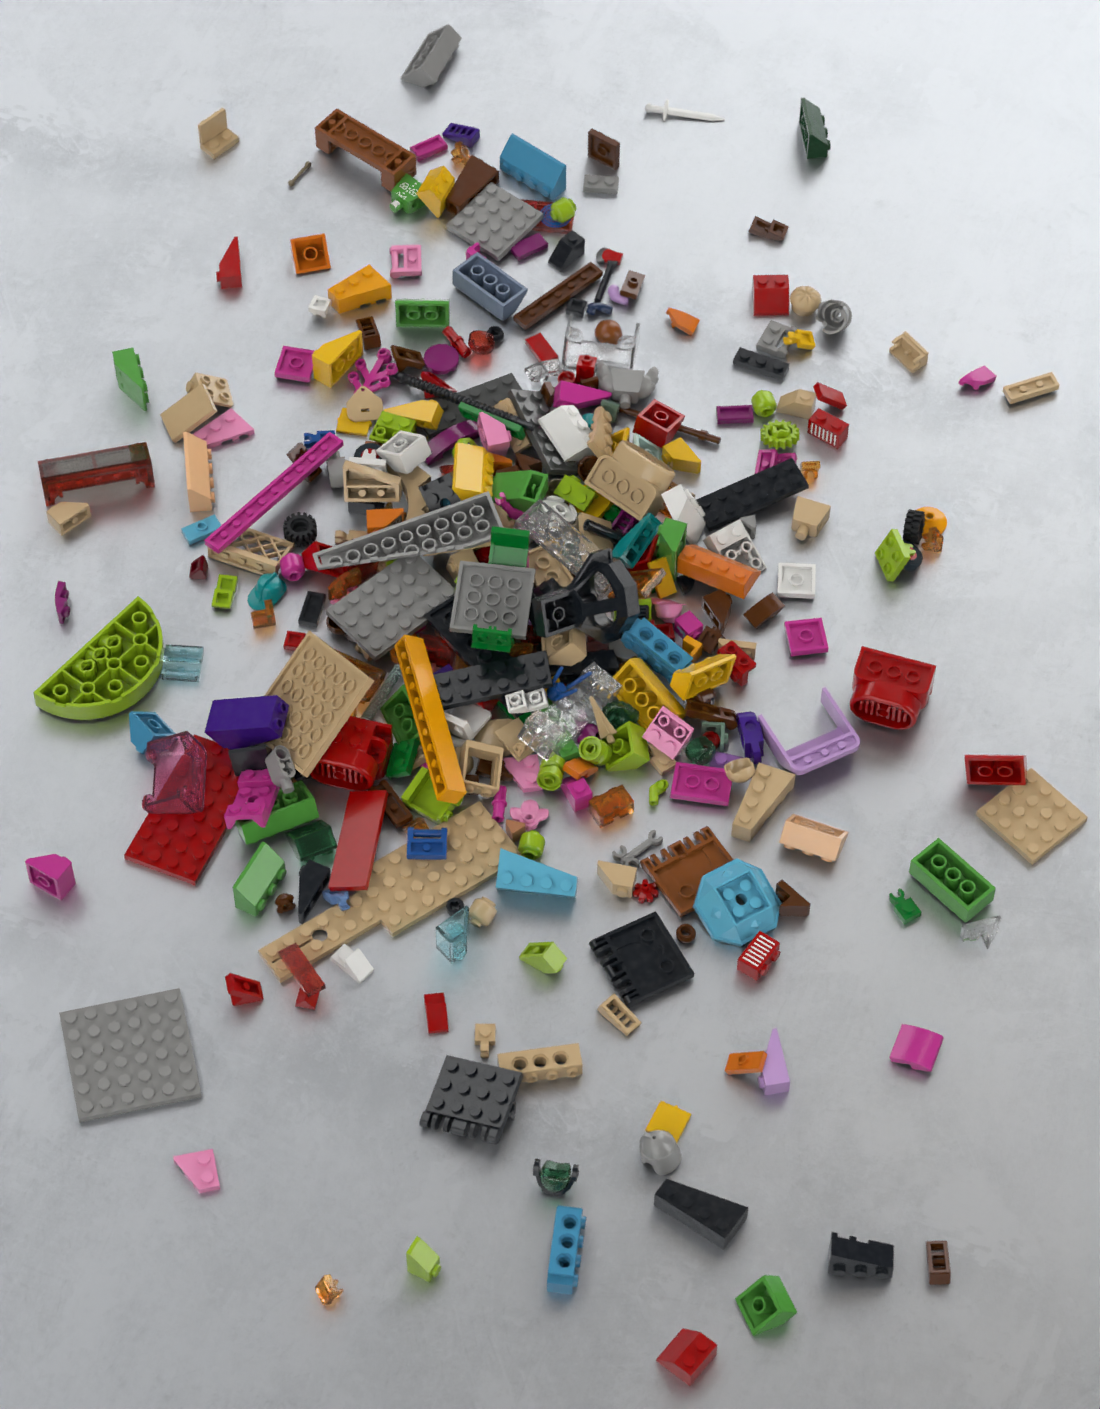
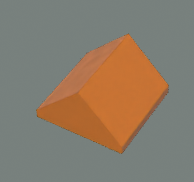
M325 233L290 239L291 256L296 274L331 268Z

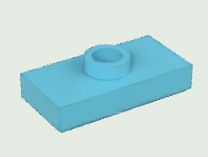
M214 514L181 528V531L188 544L191 545L206 539L221 524Z

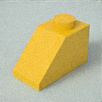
M681 437L662 447L661 458L673 470L695 474L701 472V460Z

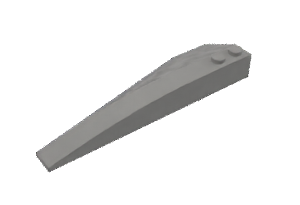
M488 491L313 553L312 555L317 569L323 570L468 549L491 541L492 526L503 527Z

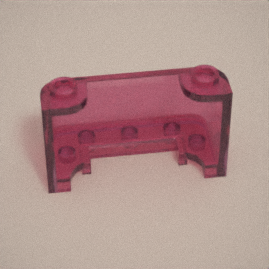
M188 731L147 742L145 756L154 765L152 795L147 794L143 797L142 808L149 814H195L202 812L204 809L207 753L204 746Z

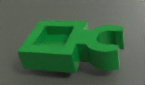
M898 889L897 892L900 897H894L892 893L889 894V901L895 904L893 910L903 924L921 916L922 912L912 898H904L905 894L902 889Z

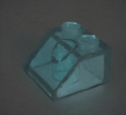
M467 905L435 927L436 948L451 964L456 960L459 961L464 958L467 953L470 932V914Z

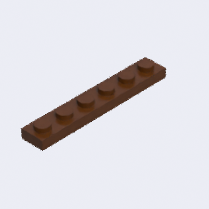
M592 262L588 263L515 314L513 321L524 330H527L571 297H574L601 278L603 271Z

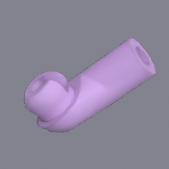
M610 285L608 294L611 301L627 306L629 298L619 295L620 291L617 285Z

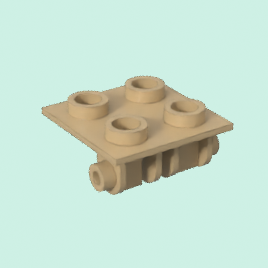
M519 718L514 719L494 732L496 737L518 762L542 747L540 742L542 741L543 733L541 731L531 733Z

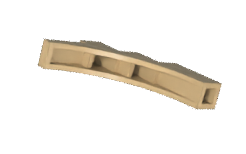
M387 464V473L401 477L402 491L408 503L406 520L429 513L430 511L419 487L431 482V476L418 466L411 473L404 474L394 471Z

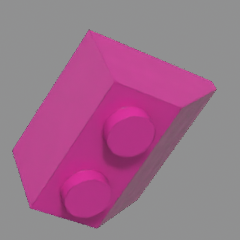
M51 854L29 858L25 861L30 883L61 901L76 884L72 862L64 856Z

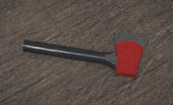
M605 247L597 252V262L599 264H607V268L594 302H601L613 269L621 264L623 253Z

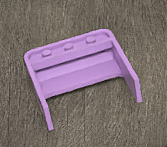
M826 687L822 688L821 703L837 725V729L787 751L784 750L762 714L758 716L763 738L780 765L796 775H803L852 754L860 747L859 736Z

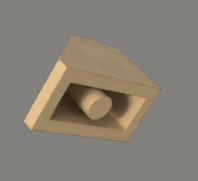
M798 389L782 395L776 412L809 420L815 409L816 394L815 392Z
M60 502L46 511L48 523L61 536L91 517L88 503Z
M598 860L597 875L610 892L619 897L632 898L637 868Z

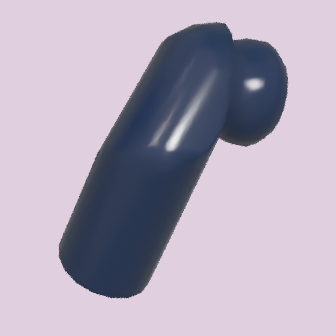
M601 302L589 303L586 310L590 315H595L596 310L611 315L613 306Z

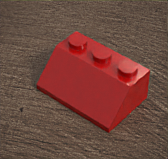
M966 754L964 757L967 784L1026 785V755Z

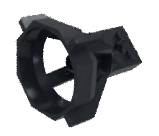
M604 548L590 553L573 581L567 587L532 599L537 636L544 638L576 628L600 643L607 644L621 639L622 632L630 630L640 614L637 584L622 561L612 557L611 548ZM597 572H600L610 583L615 595L614 598L598 601L594 584ZM617 611L615 621H611L605 613Z

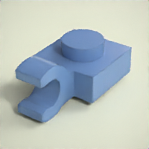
M329 889L322 891L323 899L331 905L338 904L341 911L350 909L346 902L349 899L348 891H330Z

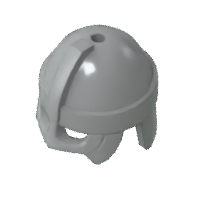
M831 299L819 304L816 319L824 325L823 332L835 334L850 325L852 312L845 302Z
M654 1130L643 1134L639 1147L642 1163L652 1164L658 1175H666L673 1172L681 1162V1151L674 1137L664 1130Z

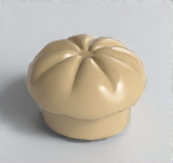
M799 286L790 295L791 308L799 316H810L818 309L821 303V296L817 290L810 286Z

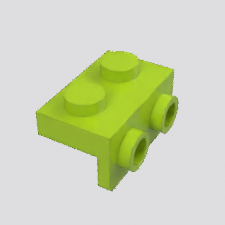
M565 474L555 489L554 494L581 511L586 512L594 498H598L597 493L588 485L584 486L581 484V480L576 476L571 475L569 477Z

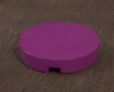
M433 345L424 353V363L429 372L436 375H446L458 367L459 354L450 345Z

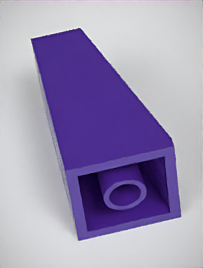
M278 695L213 700L204 733L220 746L229 750L251 747L282 737L289 705Z

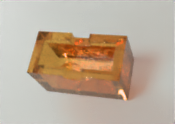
M623 785L612 787L607 792L596 795L589 800L588 812L598 826L602 828L613 823V818L617 816L623 818L633 813L634 800Z

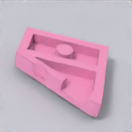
M538 754L529 755L520 762L514 757L502 759L505 762L506 769L513 775V780L518 783V787L523 793L543 791L536 780L540 769Z
M213 1149L173 1156L176 1166L180 1167L186 1178L193 1183L199 1193L220 1189Z

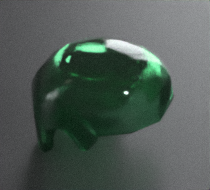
M706 736L696 737L689 742L685 750V755L696 765L708 764L716 754V746Z

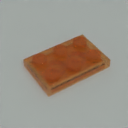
M663 568L629 572L637 584L638 599L649 597L654 587L662 582V578L667 574ZM613 590L607 595L608 599L615 597Z

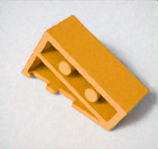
M370 264L328 289V299H331V306L339 314L358 309L363 304H375L377 300L384 298L386 300L392 299L391 284Z

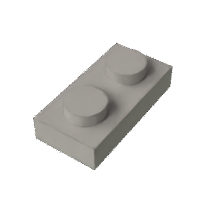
M585 174L583 192L618 194L619 177Z

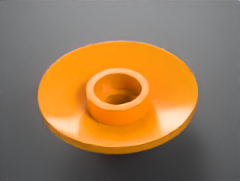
M921 507L917 509V511L925 512L922 536L935 537L945 531L947 519L942 511L934 507Z

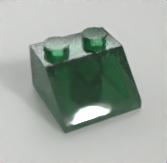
M318 820L285 833L296 858L301 862H308L309 859L314 860L315 856L320 854H331L333 849L337 848L331 826L323 820Z

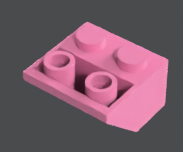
M662 706L642 737L673 760L682 752L690 740L694 728Z

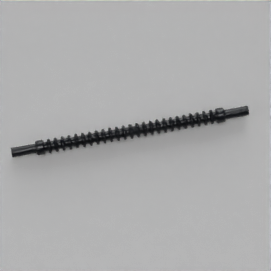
M401 371L400 373L397 372L394 375H389L400 383L413 386V388L418 390L421 389L439 398L442 397V399L452 403L460 404V402L521 425L524 429L530 431L535 429L534 424L521 420L517 415L508 414V412L496 409L490 405L487 406V404L478 402V400L474 401V399H470L465 395L453 393L452 390L449 391L431 382L428 383L410 374L407 375L405 372Z

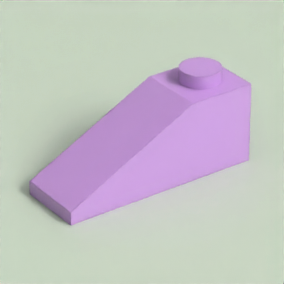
M775 1028L772 1030L766 1050L767 1058L761 1076H758L759 1088H763L765 1095L789 1092L790 1079L778 1031Z

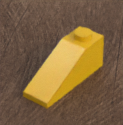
M419 400L383 410L416 420V426L437 430L444 412L435 400Z

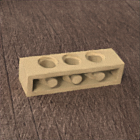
M579 1043L497 1054L498 1067L522 1072L523 1079L521 1082L534 1083L538 1080H555L559 1077H576L582 1074L583 1064ZM557 1062H564V1064L559 1065ZM542 1064L544 1067H537L536 1065ZM522 1067V1068H524V1069H523V1070H517L516 1068Z

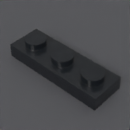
M739 347L733 359L734 365L783 381L789 369V363Z

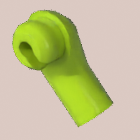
M661 779L649 787L650 805L656 806L659 804L658 796L665 792L669 786L667 780Z

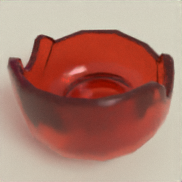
M475 330L469 334L468 346L475 354L487 355L493 351L495 341L493 342L492 334L486 331Z

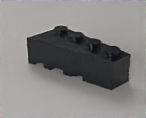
M667 1178L654 1195V1206L723 1250L746 1221L748 1215V1207Z

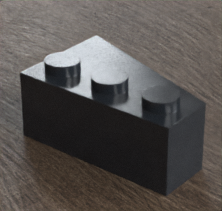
M831 1232L828 1251V1273L835 1276L854 1275L859 1278L866 1276H875L878 1279L892 1278L894 1245L868 1240V1243L859 1242L857 1237L849 1236V1239L838 1237L836 1232Z

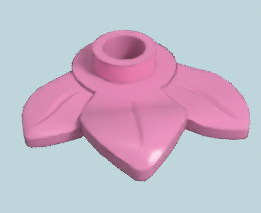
M531 799L524 801L521 808H510L511 818L525 823L526 831L536 829L539 822L546 820L549 815L548 809H539L538 803Z

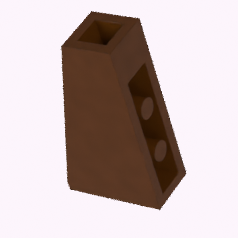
M474 155L470 156L446 197V210L456 216L490 182L495 185L499 183V170Z

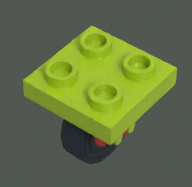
M891 529L875 551L876 558L887 581L894 582L902 569L914 571L921 565L923 560L919 548L909 541L902 540L898 529Z

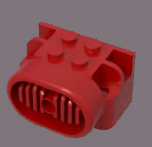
M862 646L854 668L853 693L849 703L851 711L861 720L891 729L905 730L913 727L917 722L920 710L925 708L929 695L932 693L936 665Z
M350 716L316 764L310 776L322 784L346 790L366 791L370 789L375 780L382 779L386 774L393 748L392 725Z

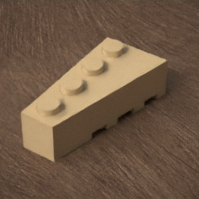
M758 763L732 823L731 836L750 842L762 828L767 818L771 817L779 803L781 804L788 792H791L794 788L796 774Z

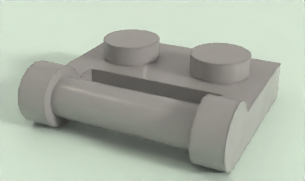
M770 320L756 344V349L779 358H785L790 345L783 343L781 347L777 348L784 334L788 335L789 331L795 332L798 328L795 326L789 327Z

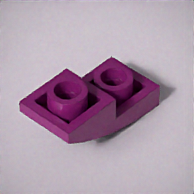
M58 581L55 591V606L60 624H63L65 618H68L70 615V607L67 602L69 590L66 588V582Z

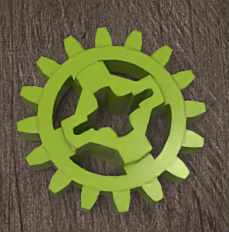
M775 420L773 423L769 421L768 425H763V428L760 430V437L763 445L769 444V448L775 447L778 450L779 447H782L785 450V447L792 448V444H797V441L800 440V433L797 425H791V421L785 422V420L778 422V420Z

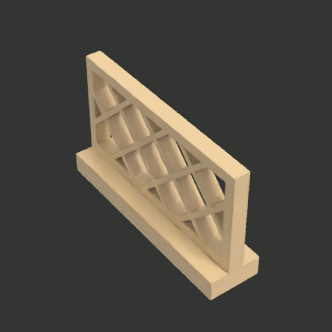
M248 528L239 536L241 541L231 543L219 554L208 547V557L260 575L274 572L278 574L281 558L291 553L294 543ZM251 535L254 538L245 540L243 536ZM265 540L270 542L269 544L261 545L260 541ZM257 543L258 546L249 548L248 544ZM244 546L245 549L242 550L236 547ZM284 546L287 549L278 551L277 547ZM273 548L275 551L266 554L264 550ZM261 551L262 555L254 554L255 552ZM278 557L279 560L275 561L270 558Z

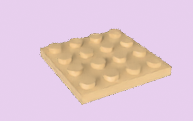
M1032 768L1027 771L1026 785L1007 786L976 812V816L1032 865L1084 824L1088 818Z

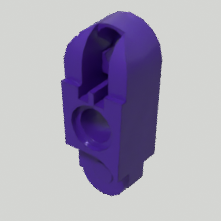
M754 712L737 713V729L745 758H751L754 765L762 763L764 738L760 722L757 721Z

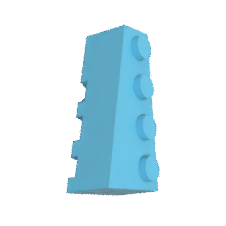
M500 848L496 881L497 890L576 899L578 878L576 876Z

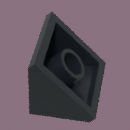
M266 745L228 750L235 777L240 776L241 771L267 769L265 759L272 749Z

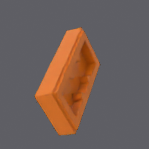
M764 1051L730 1053L725 1072L728 1075L762 1072L767 1054Z

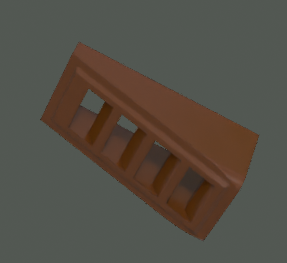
M373 316L357 319L358 330L362 331L364 349L369 350L381 347L380 335Z
M926 1241L929 1284H950L951 1271L947 1241ZM931 1250H943V1252H931Z

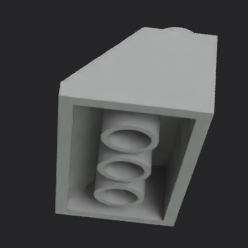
M450 24L429 33L400 79L421 87H426L430 84L434 85L439 79V74L445 70L446 63L451 60L452 53L459 47L462 37Z

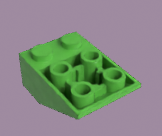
M133 347L112 351L119 388L140 408L147 411L146 403H149L146 381L142 379L144 378V373L140 366L139 354H135Z
M533 470L496 473L492 485L493 503H495V497L502 499L499 493L503 492L506 496V501L513 508L537 516L548 490V474Z

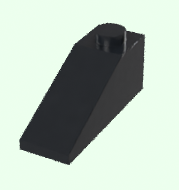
M310 859L299 871L298 918L301 924L306 920L331 877L329 867Z

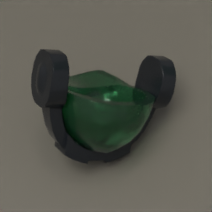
M535 1158L533 1176H536L537 1183L544 1193L561 1196L565 1195L574 1182H577L579 1165H573L571 1174L570 1163H558L547 1160L541 1168V1159Z

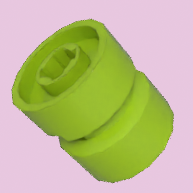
M588 736L580 742L579 754L584 760L597 766H603L611 760L612 748L608 743L594 736Z
M548 754L542 758L536 779L537 784L542 789L554 791L560 788L565 772L562 770L566 763L565 760L556 754Z

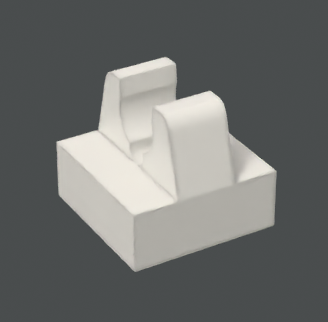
M314 295L308 311L313 313V315H321L325 318L332 304L331 299Z

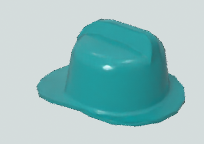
M276 572L263 574L248 595L247 601L249 606L256 611L270 609L285 594L287 588L285 582L278 577Z

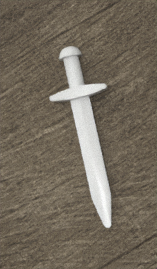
M666 99L664 107L651 105V103L645 106L647 113H662L663 122L666 121L667 115L706 121L725 120L723 117L710 113L669 107V99Z

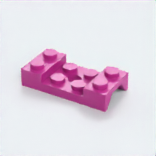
M268 769L241 771L237 782L239 787L234 803L228 805L224 815L227 829H232L236 820L252 819L261 828H264L268 822L280 787L273 784Z

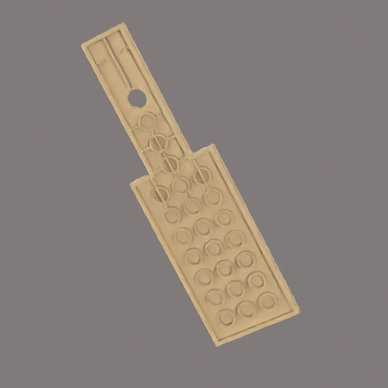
M478 801L449 818L448 822L444 821L432 828L438 830L447 828L446 860L407 859L406 843L373 863L368 890H357V893L346 900L350 909L341 911L338 904L259 949L258 953L281 983L339 949L343 944L351 942L381 923L389 934L394 937L445 907L450 899L460 898L494 878L498 872L500 848L520 856L522 853L518 851L517 846L495 819H492L491 814L482 803ZM416 837L427 839H441V837ZM317 930H324L328 936L324 941L314 940L312 938L313 933Z

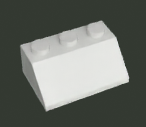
M574 405L560 406L538 419V423L565 462L580 461L584 456L594 455L587 445V441L590 440L588 437L589 433L592 431Z
M679 484L661 495L672 519L687 523V541L690 545H697L706 524L703 518L705 513L695 497L692 496L688 488L685 490Z

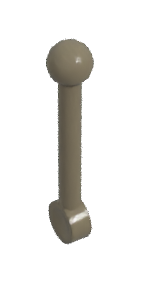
M306 161L305 166L292 180L288 181L289 186H294L295 181L307 168H310L311 162Z

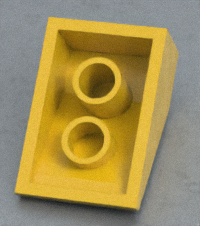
M357 330L327 342L313 352L312 362L315 380L332 388L355 364V361L363 356L362 331Z

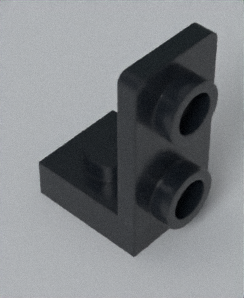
M348 502L349 513L366 515V510L385 509V503Z

